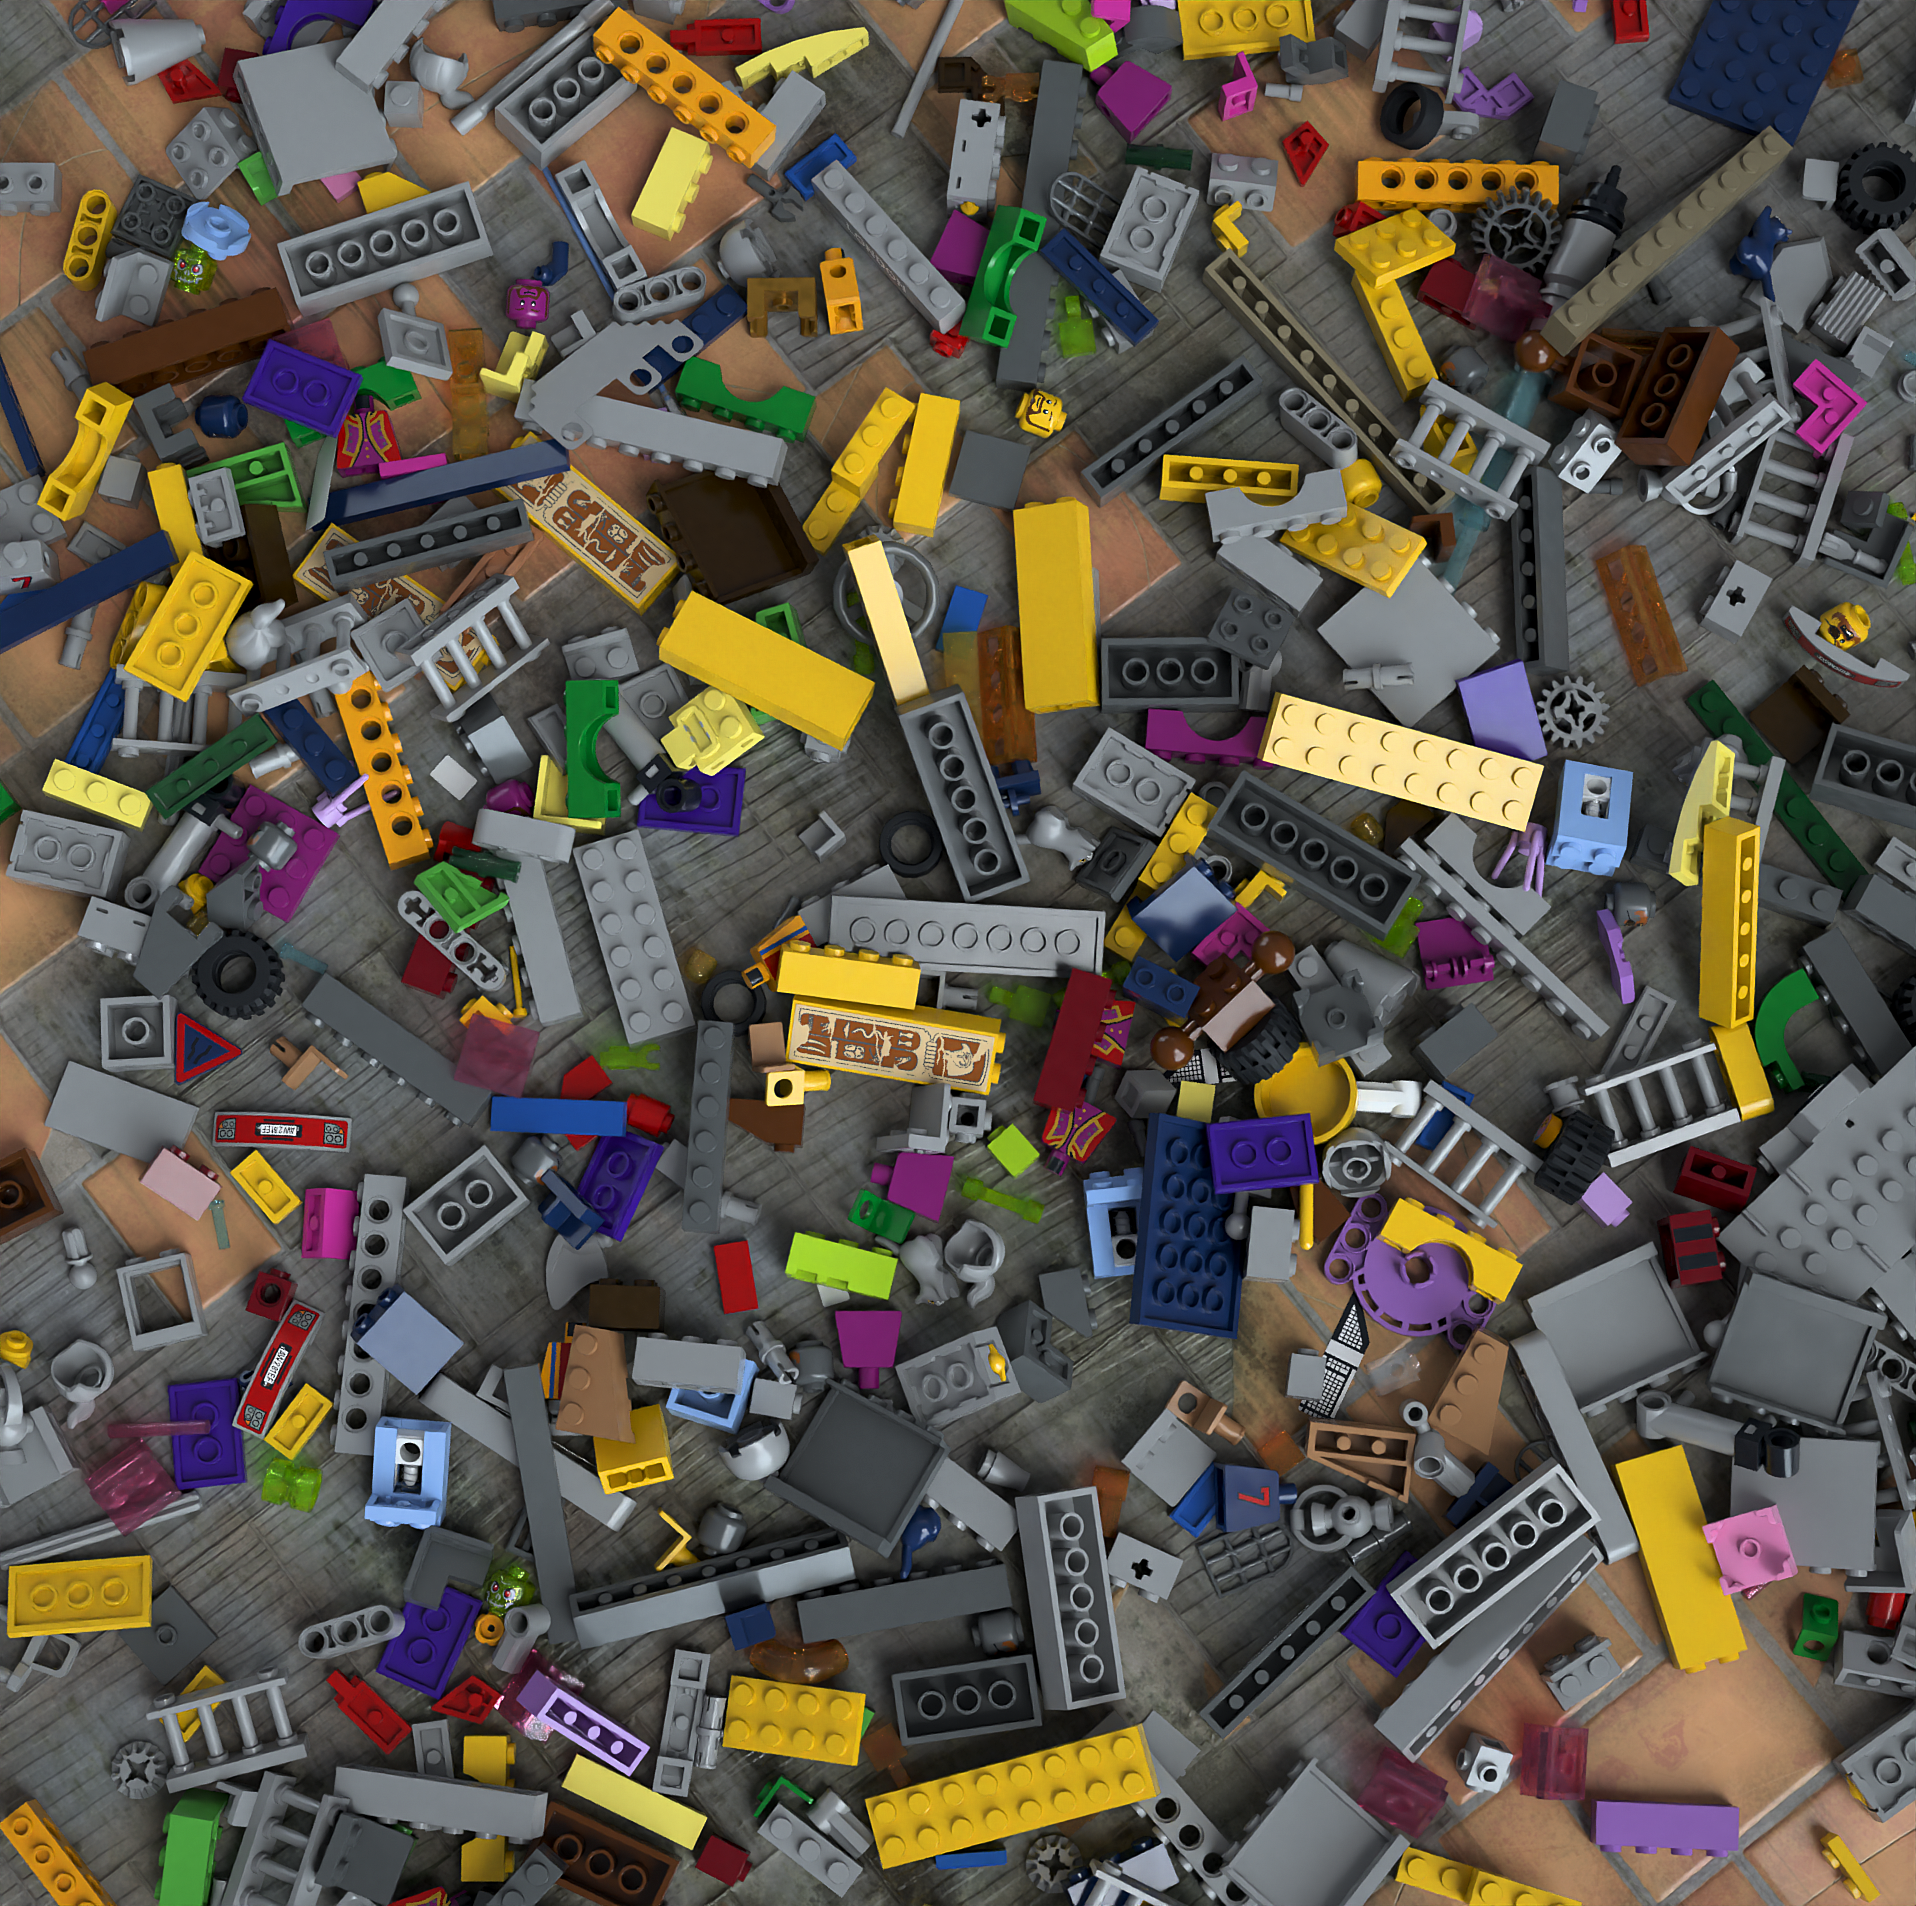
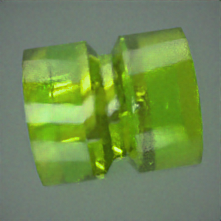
M274 1457L264 1479L261 1499L262 1501L280 1506L285 1502H289L290 1508L311 1513L321 1488L323 1470L307 1465L296 1468L294 1462Z

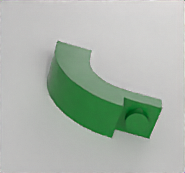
M1803 968L1776 983L1762 996L1754 1010V1019L1750 1021L1749 1026L1762 1068L1770 1065L1772 1068L1770 1076L1773 1083L1779 1090L1783 1088L1785 1094L1805 1085L1785 1047L1784 1031L1786 1024L1797 1010L1819 999Z

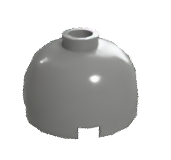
M745 219L726 231L719 247L721 260L717 262L722 275L726 279L731 277L735 283L747 288V278H779L780 276L779 269L773 271L771 262H775L777 259L767 238L759 227L752 230L749 226L753 222L751 219Z
M1363 1127L1346 1128L1329 1140L1323 1149L1322 1174L1326 1184L1331 1189L1332 1185L1335 1189L1340 1190L1343 1196L1362 1198L1374 1194L1380 1190L1379 1185L1386 1178L1388 1181L1391 1176L1392 1163L1384 1140L1371 1130Z
M770 1418L772 1425L765 1427L762 1426L760 1421L739 1430L737 1435L732 1434L726 1439L728 1444L726 1448L721 1445L718 1447V1452L730 1473L739 1479L747 1481L759 1479L760 1483H765L770 1474L774 1477L779 1475L778 1470L785 1464L790 1454V1443L780 1419Z

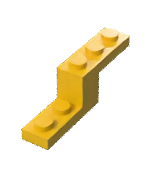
M885 387L832 467V482L802 526L814 550L824 557L878 477L879 461L915 408L913 403Z
M1192 792L1190 793L1139 877L1137 886L1127 903L1136 895L1142 901L1146 900L1186 865L1184 856L1188 852L1194 856L1207 834L1206 831L1209 823L1219 808ZM1126 904L1105 937L1103 947L1131 963L1147 934L1131 919Z
M1409 1846L1399 1859L1394 1877L1395 1881L1463 1901L1469 1906H1582L1581 1901L1519 1883L1506 1876Z

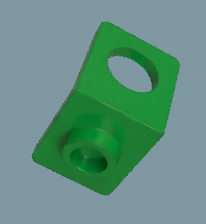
M860 1189L849 1213L848 1221L869 1232L902 1244L914 1220L915 1213L883 1200L865 1189ZM868 1200L869 1207L867 1213L860 1218V1209L863 1203Z
M1808 1593L1804 1594L1802 1629L1793 1647L1794 1655L1820 1661L1828 1660L1838 1638L1839 1603L1837 1600ZM1816 1640L1823 1643L1824 1647L1819 1650H1811L1806 1648L1804 1643Z
M782 1774L775 1785L768 1781L757 1796V1799L762 1803L753 1816L758 1818L781 1784H784L809 1804H812L815 1798Z

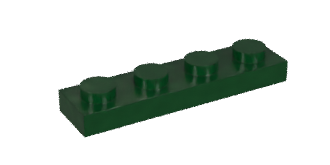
M257 712L145 790V794L166 820L278 742V739Z

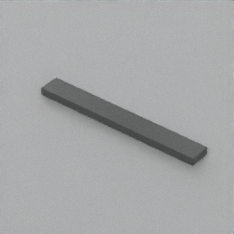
M539 1363L504 1368L503 1372L542 1605L547 1608L551 1618V1623L547 1630L549 1645L579 1640L569 1601V1595L577 1594V1587Z

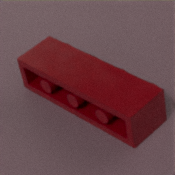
M450 854L447 861L448 864L458 868L462 874L471 875L482 881L480 886L492 892L495 879L491 878L493 873L488 867ZM431 910L429 916H431L432 914H434L435 911H434V910ZM436 921L430 927V934L435 939H442L449 932V926L445 921ZM480 921L464 929V931L469 935L471 929L476 930ZM419 933L401 982L406 987L444 1000L446 994H451L456 986L458 975L455 974L457 966ZM463 943L457 947L455 951L457 960L465 961L470 944Z
M1076 968L1072 969L1034 1095L1033 1104L1071 1116L1073 1115L1074 1108L1082 1109L1087 1089L1081 1088L1084 1075L1092 1076L1097 1056L1091 1055L1094 1042H1102L1107 1023L1101 1022L1104 1008L1112 1009L1117 990L1110 989L1112 979Z

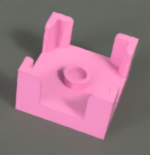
M1776 1504L1702 1526L1707 1543H1713L1723 1574L1719 1581L1724 1596L1773 1580L1778 1581L1793 1577L1798 1573Z

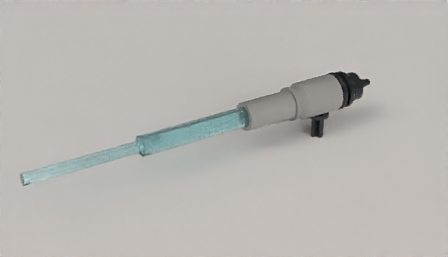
M1613 165L1604 184L1599 182L1588 183L1583 195L1574 200L1559 236L1560 243L1556 244L1543 275L1547 287L1540 290L1538 295L1540 304L1529 330H1542L1554 312L1621 255L1619 250L1612 248L1614 241L1621 237V230L1626 221L1623 210L1628 198L1622 191L1616 189L1622 171L1620 166ZM1516 362L1514 368L1518 375L1501 416L1528 430L1546 383H1553L1556 372L1547 369L1540 373H1531L1523 370ZM1497 448L1479 482L1497 492L1515 459L1514 454L1503 448ZM1467 500L1459 519L1460 523L1464 525L1444 574V578L1455 589L1451 593L1453 597L1479 532H1487L1493 518L1483 508Z

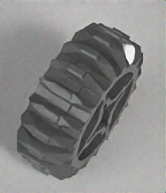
M1510 186L1509 195L1504 196L1502 190L1498 189L1496 191L1498 200L1495 202L1492 198L1486 197L1485 203L1488 209L1477 208L1476 213L1482 219L1472 220L1471 225L1476 231L1470 234L1471 240L1477 242L1473 246L1475 254H1482L1480 257L1481 263L1485 265L1491 262L1490 269L1494 273L1502 267L1503 275L1506 277L1509 276L1512 269H1515L1517 276L1521 277L1525 267H1528L1530 273H1534L1536 271L1534 263L1536 262L1546 266L1547 261L1544 255H1553L1554 247L1550 244L1560 243L1559 235L1556 232L1562 230L1561 223L1555 221L1559 217L1557 209H1551L1552 201L1549 198L1542 200V193L1538 190L1530 196L1529 187L1526 186L1522 188L1520 194H1517L1515 186ZM1520 208L1518 212L1512 216L1502 215L1504 212L1508 210ZM1534 213L1543 222L1540 238L1536 237L1534 232L1529 229L1532 224L1531 217ZM1492 225L1497 227L1498 232L1503 234L1500 240L1501 246L1498 250L1489 242ZM1517 227H1521L1523 233L1517 236L1515 232V236L1512 237L1509 230L1515 228L1517 231ZM1520 247L1530 248L1523 253L1513 254Z

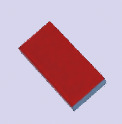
M748 1240L714 1246L724 1314L729 1315L758 1310L759 1304Z

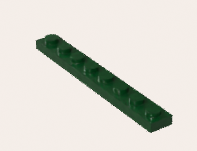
M1711 680L1685 700L1684 703L1714 740L1724 734H1733L1741 738L1749 765L1759 767L1761 764L1765 765L1774 756L1714 680ZM1784 768L1773 814L1831 887L1843 890L1841 899L1845 902L1859 875H1868L1869 873ZM1747 780L1758 794L1760 785H1756L1755 781Z

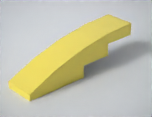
M865 27L830 31L795 40L764 52L734 68L736 81L746 90L769 75H772L775 81L778 82L782 77L787 78L792 70L799 73L807 68L812 78H815L868 46V31Z
M1718 740L1711 741L1694 775L1682 807L1673 841L1668 874L1685 886L1698 885L1701 853L1704 850V825L1719 818L1729 816L1735 753Z

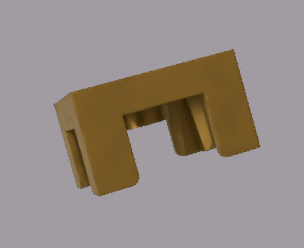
M815 277L747 278V318L750 321L751 338L767 337L768 312L798 311V315L801 318L802 337H818V306Z

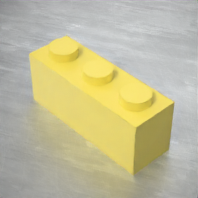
M674 127L671 128L631 214L635 227L668 241H671L674 232L679 233L686 219V214H683L688 202L692 204L695 201L699 191L697 182L702 173L707 174L712 164L713 156L710 155L709 142Z
M57 759L54 760L42 789L45 796L143 832L153 807V803L144 792Z

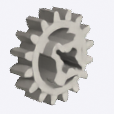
M1565 676L1561 686L1555 680L1552 681L1549 685L1552 692L1544 689L1540 694L1544 701H1539L1535 705V709L1542 712L1537 715L1539 723L1544 724V727L1541 729L1542 734L1549 733L1551 735L1549 740L1551 745L1557 740L1561 741V750H1565L1569 743H1573L1576 751L1580 750L1582 741L1591 746L1595 742L1593 735L1601 737L1604 733V730L1599 725H1606L1610 719L1602 715V713L1610 708L1609 704L1600 703L1605 693L1602 691L1595 694L1592 691L1595 683L1592 681L1586 687L1583 685V677L1581 676L1577 678L1575 683H1571L1569 676ZM1561 694V706L1550 709L1553 699ZM1578 694L1584 696L1589 702L1580 698ZM1569 707H1571L1573 712L1579 713L1575 720L1571 714H1565ZM1594 717L1591 727L1583 732V721ZM1555 725H1559L1560 727L1565 729L1566 733L1559 730Z

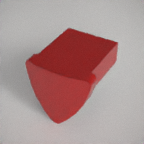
M446 821L441 828L433 860L441 863L444 860L445 854L450 853L477 862L483 847L471 843L474 833L473 829Z

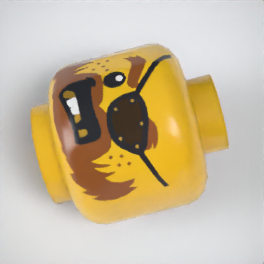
M1843 602L1820 616L1819 621L1822 623L1819 626L1820 629L1817 630V635L1846 651L1867 638L1868 629L1871 627L1870 619L1860 605Z

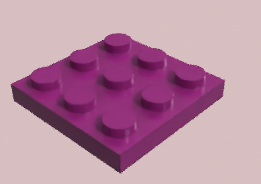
M250 784L229 819L242 827V836L238 839H233L222 832L198 872L217 883L223 876L249 859L247 854L250 851L247 849L246 843L261 823L269 821L276 825L279 820L296 832L292 839L297 843L298 849L281 870L277 871L271 868L267 872L259 866V872L262 874L260 901L263 902V910L289 923L340 835Z

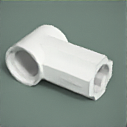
M1403 1080L1392 1081L1391 1083L1356 1081L1359 1092L1357 1112L1385 1113L1396 1118H1415L1421 1110V1082Z

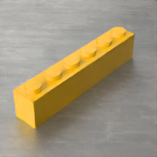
M1726 816L1704 825L1699 1017L1732 1029L1754 1019L1760 826Z

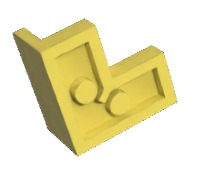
M514 331L510 332L495 372L481 368L479 373L487 392L518 404L524 379L536 380L549 347L546 336L532 331L530 337Z
M541 755L533 819L566 825L576 829V833L604 836L607 818H568V809L565 803L568 792L567 774L562 776L549 755Z

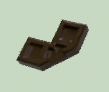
M938 57V93H971V100L1000 104V116H1005L1004 87L997 80H993L972 57Z
M1403 799L1386 813L1384 854L1397 860L1392 853L1408 837L1411 838L1435 818L1426 805Z

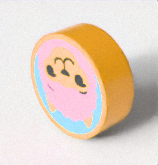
M1552 1113L1549 1114L1538 1128L1533 1138V1143L1543 1149L1548 1148L1559 1134L1563 1125L1562 1120Z

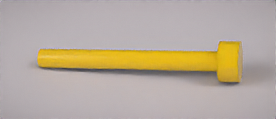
M509 946L516 1003L513 1015L514 1018L526 1017L527 1009L523 1008L517 954L514 946Z

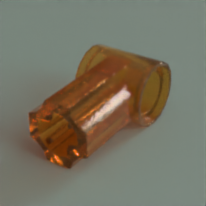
M1095 1465L1092 1486H1096L1103 1536L1116 1538L1122 1502H1125L1130 1471Z

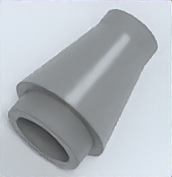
M987 1449L976 1469V1475L981 1476L983 1482L1013 1488L1020 1492L1024 1490L1030 1477L1029 1472L1023 1470L999 1450L993 1452Z

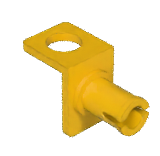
M796 1065L793 1070L767 1072L765 1104L768 1106L803 1104L805 1091H828L830 1089V1073L826 1069L805 1071ZM779 1080L780 1093L784 1097H777L774 1093L775 1084Z
M659 1507L657 1510L658 1514L681 1535L654 1564L655 1569L661 1572L667 1564L670 1565L672 1563L677 1568L700 1562L686 1548L687 1542L692 1538L690 1533L663 1508Z

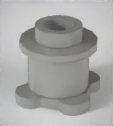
M1577 1076L1549 1084L1543 1088L1544 1094L1549 1093L1554 1109L1552 1114L1560 1113L1561 1118H1566L1574 1111L1580 1110L1579 1106L1585 1103L1584 1099L1580 1100L1575 1086L1576 1082L1579 1081Z

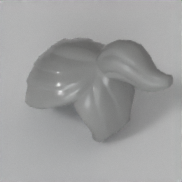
M423 37L417 40L412 46L409 58L413 79L419 82L426 90L440 94L443 106L448 109H463L474 102L475 99L470 93L457 89L466 78L469 70L467 55L462 53L458 61L440 56L423 43Z
M280 598L273 603L258 605L253 611L240 615L229 626L225 637L227 650L238 665L249 671H255L261 668L267 661L270 649L287 644L284 624L280 620L275 619L284 609L286 603L283 599Z
M967 1219L961 1228L951 1236L944 1249L946 1263L953 1273L957 1275V1278L965 1282H974L967 1294L969 1308L975 1309L978 1302L992 1295L995 1288L993 1274L1002 1265L1005 1257V1245L1000 1234L994 1227L975 1219Z
M77 1339L75 1343L70 1344L68 1348L55 1357L51 1365V1375L55 1387L63 1397L74 1402L68 1412L67 1428L74 1429L77 1423L91 1416L96 1407L94 1398L109 1388L114 1377V1366L108 1353L97 1344L84 1339Z

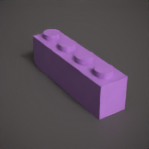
M538 1670L516 1698L537 1719L629 1777L650 1749V1746L629 1728Z
M1591 1799L1590 1842L1600 1845V1851L1621 1852L1622 1846H1635L1636 1853L1657 1854V1847L1671 1848V1854L1692 1855V1849L1706 1850V1856L1728 1857V1851H1738L1739 1807L1721 1804Z

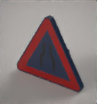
M179 1012L176 1015L175 1084L182 1085L242 1055L241 1048L183 1012Z

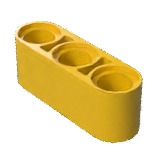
M93 189L83 195L63 263L65 275L73 286L80 291H90L98 285L106 260V248L112 239L111 230L117 220L118 212L109 196L101 190ZM97 205H106L102 213L92 214L93 209ZM92 235L97 236L95 243L89 246L84 245L86 238ZM89 267L88 272L84 276L75 277V273L79 268Z
M142 581L138 585L110 651L109 664L112 669L116 670L117 664L126 665L169 587L147 581Z
M1745 1022L1732 1029L1719 1024L1710 1026L1708 1028L1710 1042L1715 1044L1716 1049L1713 1051L1732 1107L1738 1110L1740 1122L1774 1112L1772 1094L1747 1023Z

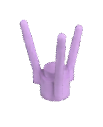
M350 760L349 762L354 766V761ZM363 774L333 799L326 790L316 798L318 803L311 807V809L327 828L332 827L335 823L341 827L348 820L371 810L368 802L344 813L348 807L343 802L369 779V775ZM393 790L385 794L383 800L385 802L398 796L400 791Z
M1528 822L1525 832L1513 831L1510 842L1491 875L1492 879L1498 878L1515 847L1519 846L1518 852L1528 856L1523 890L1528 891L1530 889L1537 857L1535 892L1542 897L1545 853L1548 845L1545 841L1548 833L1547 828Z

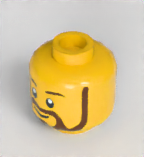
M1033 389L1029 394L1024 392L1015 418L1019 419V427L1022 430L1042 438H1048L1054 430L1060 432L1067 413L1062 411L1063 403L1061 398L1040 389Z

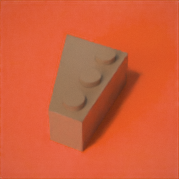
M1477 1324L1428 1410L1427 1421L1487 1455H1489L1508 1355V1340Z
M575 1325L555 1427L556 1430L636 1444L635 1434L631 1430L629 1411H632L631 1400L628 1399L626 1385L628 1370L624 1334Z
M1308 1416L1304 1452L1308 1458L1342 1474L1349 1475L1372 1488L1379 1489L1408 1504L1416 1437L1412 1428Z

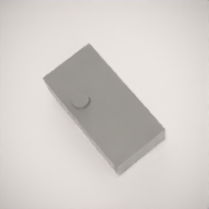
M593 27L495 107V127L540 171L637 91L638 83L632 84L628 82L618 68L611 63H603L596 56L593 50V34L596 30Z

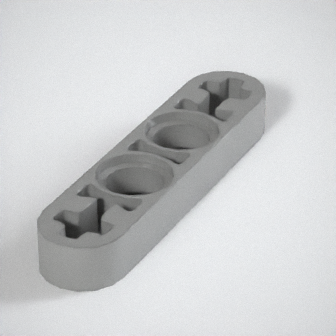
M409 891L400 897L397 907L404 920L483 990L490 992L503 987L507 976L503 966L464 930L456 934L449 926V932L444 938L435 939L431 936V925L436 921L445 920L419 891ZM419 899L422 900L419 906L428 916L431 910L435 911L434 914L426 919L423 927L418 926L419 923L424 921L415 912L410 913V915L406 914L409 911L406 905L408 901L417 902ZM463 943H468L474 947V956L466 962L457 960L455 956L457 947ZM482 955L486 959L482 960L481 963L487 969L498 968L495 973L498 979L494 983L491 980H488L486 983L482 982L485 976L477 967H475L473 973L469 971L470 968L479 962Z

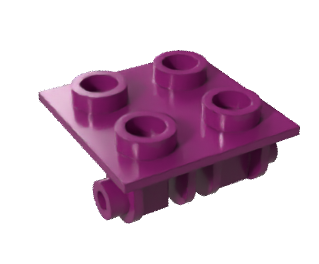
M1454 918L1415 923L1426 991L1494 980L1492 968L1495 967L1493 955L1489 953L1488 944L1483 945L1478 942L1471 934L1472 929L1465 922L1457 921Z

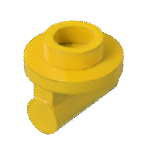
M192 874L178 884L181 891L194 899V904L190 908L194 915L206 909V894L214 887L213 882L201 874Z
M17 1330L2 1333L0 1335V1358L26 1369L31 1360L32 1340L25 1333Z

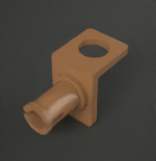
M781 1022L751 1024L748 1026L749 1040L747 1045H750V1048L747 1050L751 1055L753 1072L767 1073L795 1069V1064L786 1063L783 1024Z
M282 1036L276 1042L285 1049V1052L274 1044L270 1048V1053L290 1069L282 1078V1082L293 1090H296L321 1060L345 1080L349 1077L313 1045L303 1053L288 1038Z
M1184 1380L1180 1381L1165 1405V1408L1195 1430L1206 1435H1211L1212 1432H1215L1233 1446L1238 1444L1245 1434L1246 1428L1243 1425L1238 1424L1224 1414L1227 1410V1405L1210 1398ZM1186 1393H1191L1196 1399V1406L1189 1413H1183L1178 1407L1179 1398Z

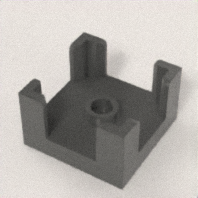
M170 383L135 398L133 403L163 464H181L185 470H190L210 461L205 448L199 445L190 428L176 434L173 433L170 426L186 419L189 414L180 398L175 399L176 395Z
M1358 969L1342 974L1340 984L1310 995L1309 988L1292 993L1293 1010L1318 1067L1383 1043V1026L1379 1017H1374L1363 993L1364 983Z

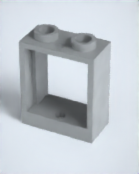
M179 1248L160 1252V1258L147 1261L146 1257L125 1261L126 1267L116 1269L134 1351L144 1352L209 1335L192 1257L188 1253H180ZM181 1266L193 1322L146 1333L134 1278Z

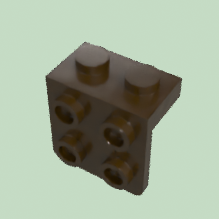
M1805 665L1797 670L1749 715L1750 722L1789 764L1798 763L1829 735L1832 723L1841 725L1851 715L1847 711L1848 706L1845 701L1837 694L1832 695L1824 686L1825 682L1821 675L1814 669L1809 670Z

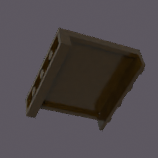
M708 469L661 485L659 479L654 480L646 494L647 506L650 512L658 518L665 541L671 544L674 549L680 570L686 573L692 584V591L722 606L809 575L819 562V558L779 482L778 486L767 484V488H761L747 483L748 479L735 476L734 480L720 478L715 475V471Z

